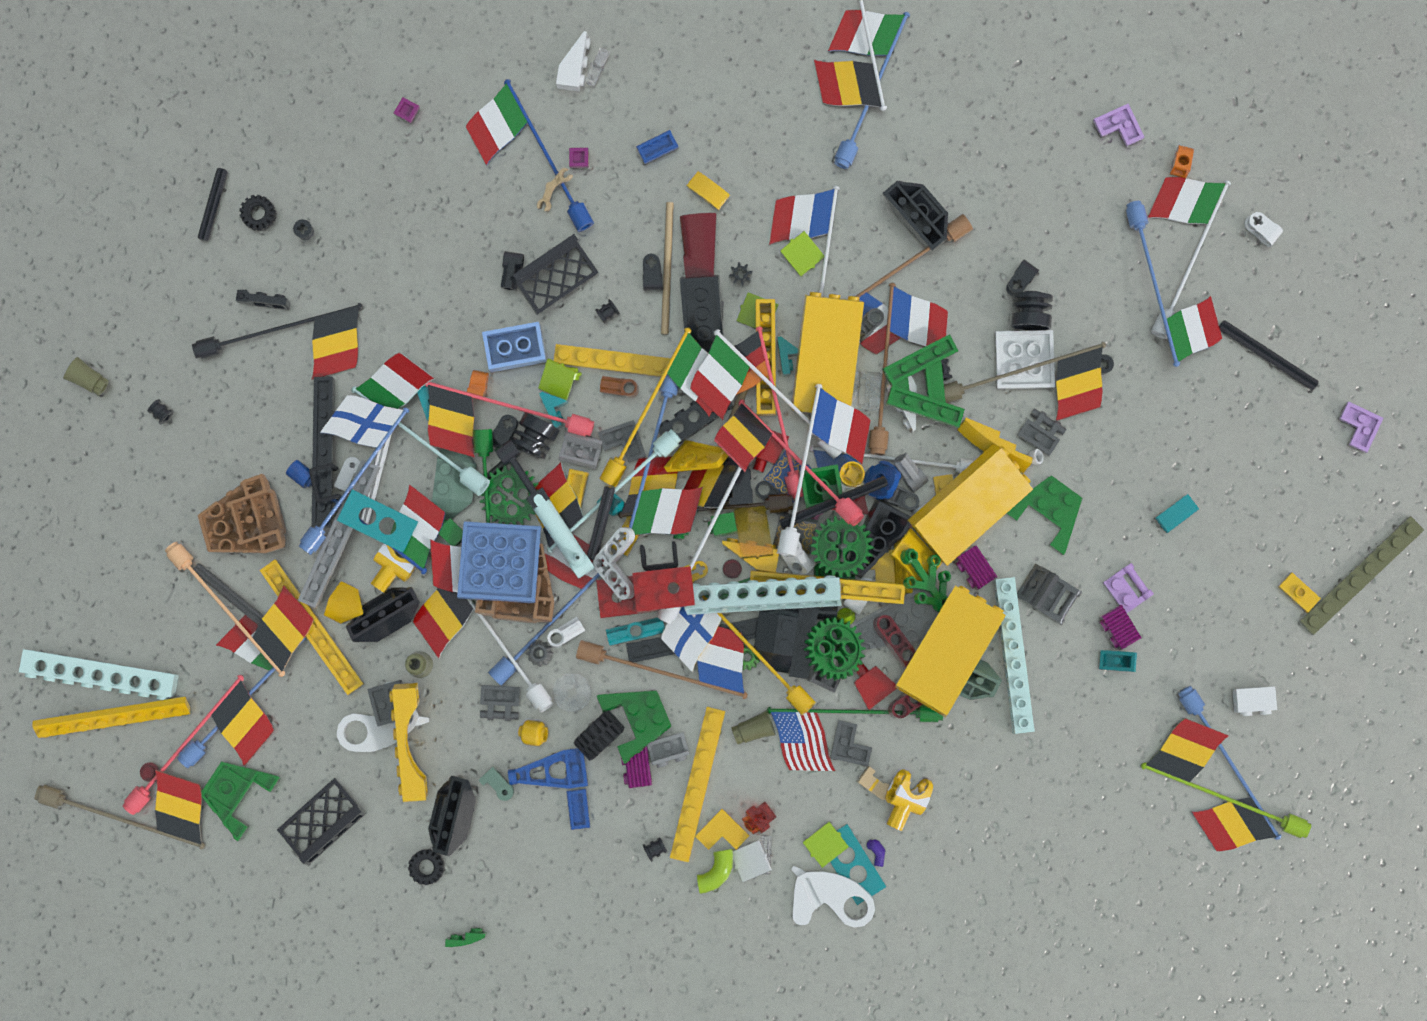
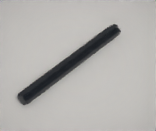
M1226 320L1220 323L1219 328L1223 333L1309 389L1314 390L1317 387L1319 381Z
M882 476L837 495L839 499L849 497L853 501L886 487L888 482L886 477ZM830 498L797 512L794 525L836 508L837 501L834 498ZM792 515L779 520L782 529L790 527Z

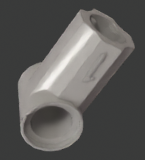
M907 453L895 458L893 464L901 472L905 484L913 493L929 481L927 476L920 468H917Z

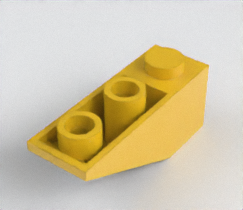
M727 538V541L722 540L723 546L755 570L776 572L779 554H777L775 545L765 544L764 547L757 546L756 542L751 541L741 544L738 543V539Z

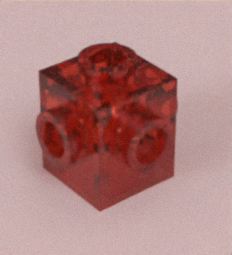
M763 802L757 807L753 805L746 810L745 813L747 815L742 820L746 829L752 832L753 835L758 831L762 834L771 827L769 823L776 818V815L767 803Z

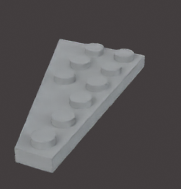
M917 589L913 593L904 596V604L890 603L850 624V628L856 626L854 632H861L858 638L859 640H864L861 646L866 647L865 650L885 647L886 644L873 627V621L878 616L888 615L894 620L909 642L922 641L939 612L935 611L932 605L916 604L914 595L924 592L927 597H932L930 592ZM881 619L879 622L882 629L887 627L885 619ZM836 633L832 634L834 639H837ZM893 634L891 636V642L892 644L896 645L899 641V638L897 635ZM845 645V649L849 653L850 648L848 645Z

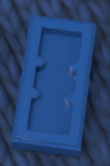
M670 130L636 146L644 164L679 148Z
M586 789L566 791L571 830L590 828Z

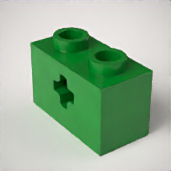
M734 512L720 514L710 534H714L715 538L737 534Z

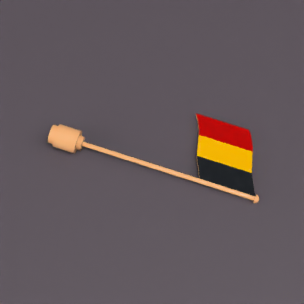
M178 542L169 545L165 550L167 558L178 570L188 569L275 668L279 673L278 676L283 677L285 675L283 670L292 653L308 634L314 619L283 585L277 600L262 618L252 637L191 567L193 557L185 547Z

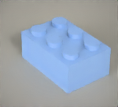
M539 322L482 332L488 369L491 373L546 363L547 361Z

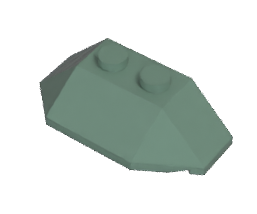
M440 448L439 452L461 469L473 467L476 470L477 464L471 456ZM438 456L432 502L445 512L444 519L449 520L450 518H455L472 503L473 492L460 482V472Z
M980 659L959 695L969 700L994 697L1002 679L989 663Z

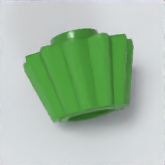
M744 644V655L749 654L751 659L749 661L743 659L742 670H751L757 667V663L760 660Z

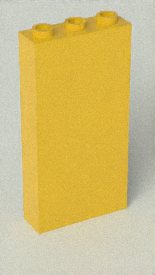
M810 292V295L805 294L792 403L801 412L812 413L817 389L815 386L817 384H821L822 389L835 399L851 406L864 302L859 300L860 297L848 296V299L840 298L841 295L829 294V297L821 296L820 292Z
M991 445L908 519V522L934 554L938 555L941 562L947 566L1033 490L1029 484L1031 482L1024 473L1021 474L1019 472V465L1014 460L1009 459L1008 455L1010 454L1003 446Z
M955 585L895 686L898 690L945 718L1006 616L1001 608L995 605L991 607L986 604L987 601L978 595L974 597L969 594L970 591L961 585L959 587Z

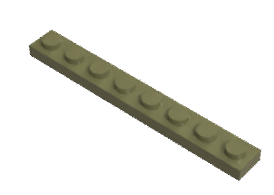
M1409 516L1304 615L1299 622L1311 635H1314L1414 541L1424 529L1412 516Z

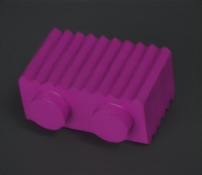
M977 545L956 558L958 561L955 563L961 573L965 572L968 577L966 581L972 589L979 590L997 578V575Z
M1122 605L1100 616L1101 621L1099 624L1104 632H1109L1111 636L1109 640L1115 649L1118 647L1119 650H1122L1142 638Z
M644 747L640 753L630 758V761L626 764L623 763L621 758L622 766L626 765L627 773H623L625 785H628L629 788L652 785L647 747Z

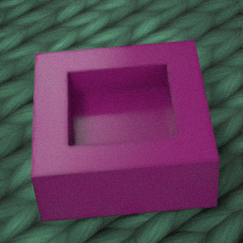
M402 97L394 111V115L411 124L420 107Z
M569 148V167L589 168V149Z

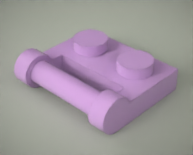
M1132 563L1103 582L1117 604L1122 605L1127 613L1154 595L1152 590L1146 587L1133 569L1135 567ZM1127 573L1143 595L1137 597L1123 575Z

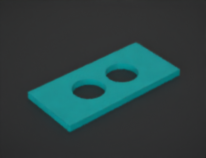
M353 489L336 520L402 553L418 524V521ZM364 508H371L376 513V520L370 525H365L359 520V513ZM387 517L392 518L396 522V530L389 535L383 534L379 529L380 521Z
M848 824L836 830L841 833L843 840L855 852L854 860L851 863L844 864L840 862L838 856L830 861L837 874L851 879L850 870L854 866L859 865L866 869L867 876L863 882L858 884L869 892L871 896L886 888L885 883ZM858 896L852 897L857 905L865 901Z

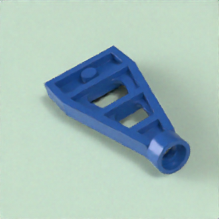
M578 748L563 750L521 768L508 770L510 785L520 783L567 789L588 786L584 754ZM563 761L566 765L567 776L564 779L553 778L550 776L549 767L556 762ZM543 766L545 768V779H532L530 777V770ZM517 773L520 774L519 780H517Z

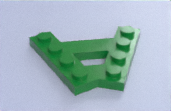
M950 334L882 369L891 385L886 405L956 428L960 427L965 409L946 403L941 360L958 352ZM924 370L927 396L910 391L908 377Z

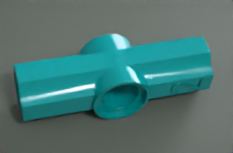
M656 617L606 629L609 646L662 634L665 627L663 621ZM633 626L641 628L639 636L631 635L630 629Z

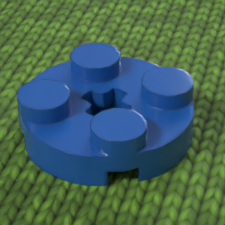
M879 461V464L876 466L872 465L867 470L863 482L866 484L885 476L888 485L868 495L875 499H890L899 484L901 472L890 462Z

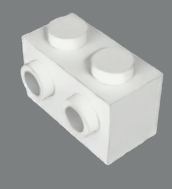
M1275 687L1232 689L1234 713H1240V716H1252L1254 711H1259L1260 715L1272 714L1271 710H1277Z

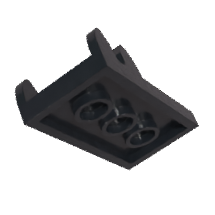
M720 276L680 277L684 329L689 328L691 330L690 335L701 348L709 353L716 337L714 331L719 329L720 333L724 336Z

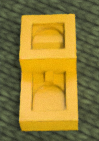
M699 171L686 185L691 191L702 197L705 202L717 210L721 208L730 196L729 193Z

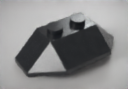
M896 181L882 193L897 217L917 240L931 251L947 239L948 212L924 184Z
M412 587L390 588L385 593L362 605L363 615L351 619L350 623L346 625L351 640L353 642H378L412 621L420 601Z
M799 608L759 611L754 648L777 672L789 673Z
M451 776L437 791L428 827L433 852L450 856L467 839L476 803L470 782L467 779Z

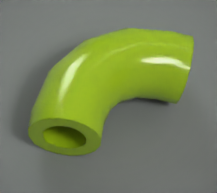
M732 849L713 852L714 864L712 868L706 873L697 874L700 894L718 889L728 879L733 868Z

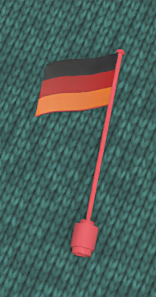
M758 326L756 328L757 332L734 347L765 377H769V381L774 385L762 335L763 328ZM749 368L737 394L754 387L762 381L751 368ZM771 388L783 441L789 447L777 394ZM786 451L790 472H787L788 476L784 477L788 495H792L794 499L800 473L798 470H794L791 455ZM801 487L800 497H803V489Z

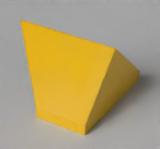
M341 581L328 599L324 616L342 624L363 615L359 589Z

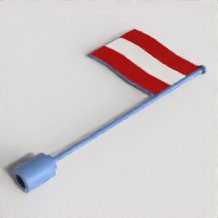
M573 535L587 555L589 544ZM548 543L544 546L548 572L563 582L578 587L581 590L552 618V622H548L513 657L515 661L600 576L593 569L578 579L557 546L552 550V553L547 552ZM503 656L488 673L502 686L517 669L509 658Z

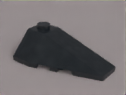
M875 499L864 521L866 525L864 532L870 531L871 533L867 538L873 539L869 543V545L874 547V549L869 550L873 557L866 558L870 563L862 564L864 570L857 568L858 574L856 575L853 571H851V574L862 578L898 540L904 537L911 525L908 522V519L911 517L895 507ZM851 551L849 555V562H853L856 559L854 551Z

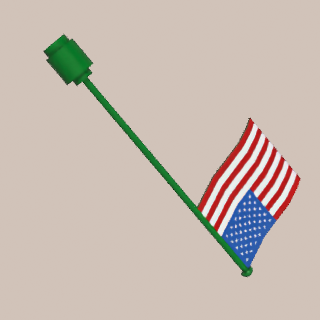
M923 704L916 711L910 713L916 714L919 722L938 723V721H943L942 715ZM767 708L768 714H772L776 724L783 758L788 769L805 771H836L829 757L825 732L817 713L889 714L888 710L810 709L804 715H801L796 709ZM894 710L896 714L902 713V710Z

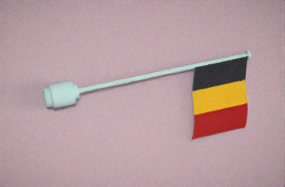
M672 429L664 432L653 442L655 446L653 450L655 452L615 487V493L656 455L667 457L679 446L678 443L682 441ZM562 462L535 487L536 490L544 489L571 533L594 513L600 505L599 502L583 516L577 497L566 479ZM536 515L548 543L547 552L552 553V550L557 545Z

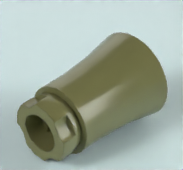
M76 357L71 362L63 377L64 380L72 382L98 396L105 391L109 383L108 379L88 366L79 357Z
M417 651L407 657L405 668L413 677L424 678L431 673L433 660L426 652ZM416 661H420L419 668H416L414 665Z
M767 710L731 727L737 744L776 735Z

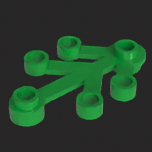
M912 548L903 550L900 555L901 561L906 565L911 564L922 580L917 581L913 576L906 577L903 581L905 588L929 591L932 597H927L924 592L916 593L914 595L915 603L918 605H932L935 611L940 612L948 598L946 592L947 582L951 579L950 572L945 570L938 573V580L940 581L938 591L936 588V568L941 563L940 557L938 555L928 557L929 568L927 575L917 560V551Z

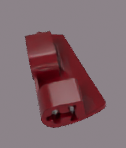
M696 213L680 216L685 277L714 275L716 213Z

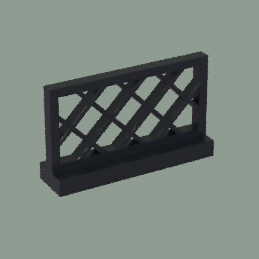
M575 234L510 277L512 283L516 284L536 315L599 273L577 242L578 238ZM573 248H576L580 254L579 261L569 259V252ZM557 259L565 261L564 270L553 269L554 261ZM568 262L578 264L577 273L566 272ZM581 264L587 265L592 273L588 276L579 274ZM539 271H550L548 281L538 279ZM553 272L563 274L561 284L551 282ZM566 275L576 277L573 286L564 285ZM526 280L534 281L533 292L525 290L522 283ZM537 282L548 284L546 294L536 292ZM551 285L561 287L560 294L557 297L549 295ZM535 295L545 297L544 306L538 308L534 303Z
M334 778L282 824L277 831L298 855L299 860L305 865H310L358 822L366 812L355 802L340 782ZM336 785L339 789L338 797H329V789ZM318 799H325L324 811L314 810L315 802ZM328 800H338L337 811H327ZM342 800H348L353 807L347 812L341 811ZM310 812L309 824L300 823L302 813ZM314 813H324L323 824H313ZM327 813L337 814L336 822L333 825L326 824ZM289 825H296L295 837L288 836L284 832ZM299 826H309L308 837H299ZM313 826L322 827V835L318 838H312ZM298 839L308 840L307 848L303 852L298 849Z

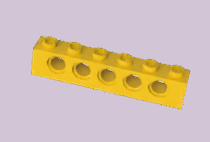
M756 299V328L758 326L763 328L762 335L774 386L776 387L775 299ZM762 380L756 384V415L776 416V407L771 387Z

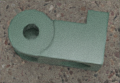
M494 766L478 780L483 786L488 782L496 791L497 797L502 801H508L514 795L513 786L509 784Z

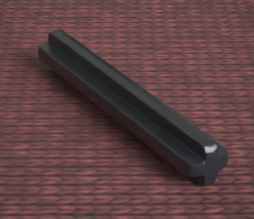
M217 168L198 233V239L202 241H208L227 176V171L223 168Z
M605 486L587 552V556L591 560L595 559L602 544L615 493V488L611 486Z

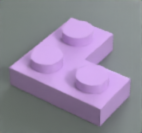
M1129 104L1093 120L1100 137L1118 130L1126 147L1144 139V135Z
M1347 402L1339 420L1356 427L1348 445L1367 453L1382 423L1383 417L1351 402Z

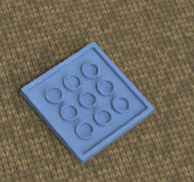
M464 522L457 598L535 603L541 526Z

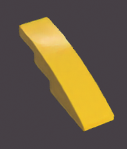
M965 418L957 429L983 452L993 444L999 447L1003 446L1010 454L1008 455L1009 459L1014 460L1019 465V472L1024 473L1032 464L1033 458L1015 451L1016 444L999 438L1000 431L969 418Z

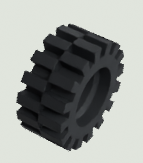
M251 195V198L247 197L245 199V203H241L242 208L239 209L241 212L239 215L247 227L254 231H262V229H268L267 226L273 225L272 221L276 219L274 217L276 211L274 210V205L266 197ZM256 206H261L265 210L263 218L259 220L251 217V211Z
M431 849L421 850L409 860V875L413 878L414 882H418L420 885L433 884L443 875L442 873L445 868L444 860L442 861L441 855H438ZM422 860H430L433 863L434 869L431 874L425 875L420 872L419 864Z

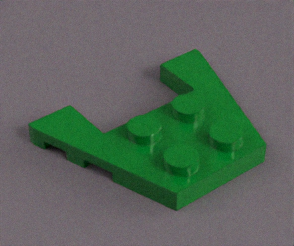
M1051 475L1034 487L1029 494L1006 514L1017 521L1025 509L1030 506L1060 528V531L1049 546L1064 555L1083 498Z
M657 691L597 695V700L603 713L621 706L623 707L635 736L634 740L617 746L624 764L629 762L630 758L640 753L646 745L656 740L671 727Z
M222 761L203 788L202 798L220 818L222 824L233 835V838L236 841H240L249 827L233 816L240 802L254 782L268 792H272L281 777Z

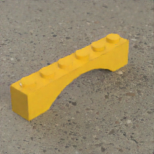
M418 683L394 684L392 691L389 692L390 702L394 704V709L391 710L392 721H395L396 728H393V738L397 740L398 746L395 747V758H399V765H397V777L401 778V784L398 785L399 796H402L403 802L424 801L428 796L427 777L413 760L408 745L409 721L420 702Z

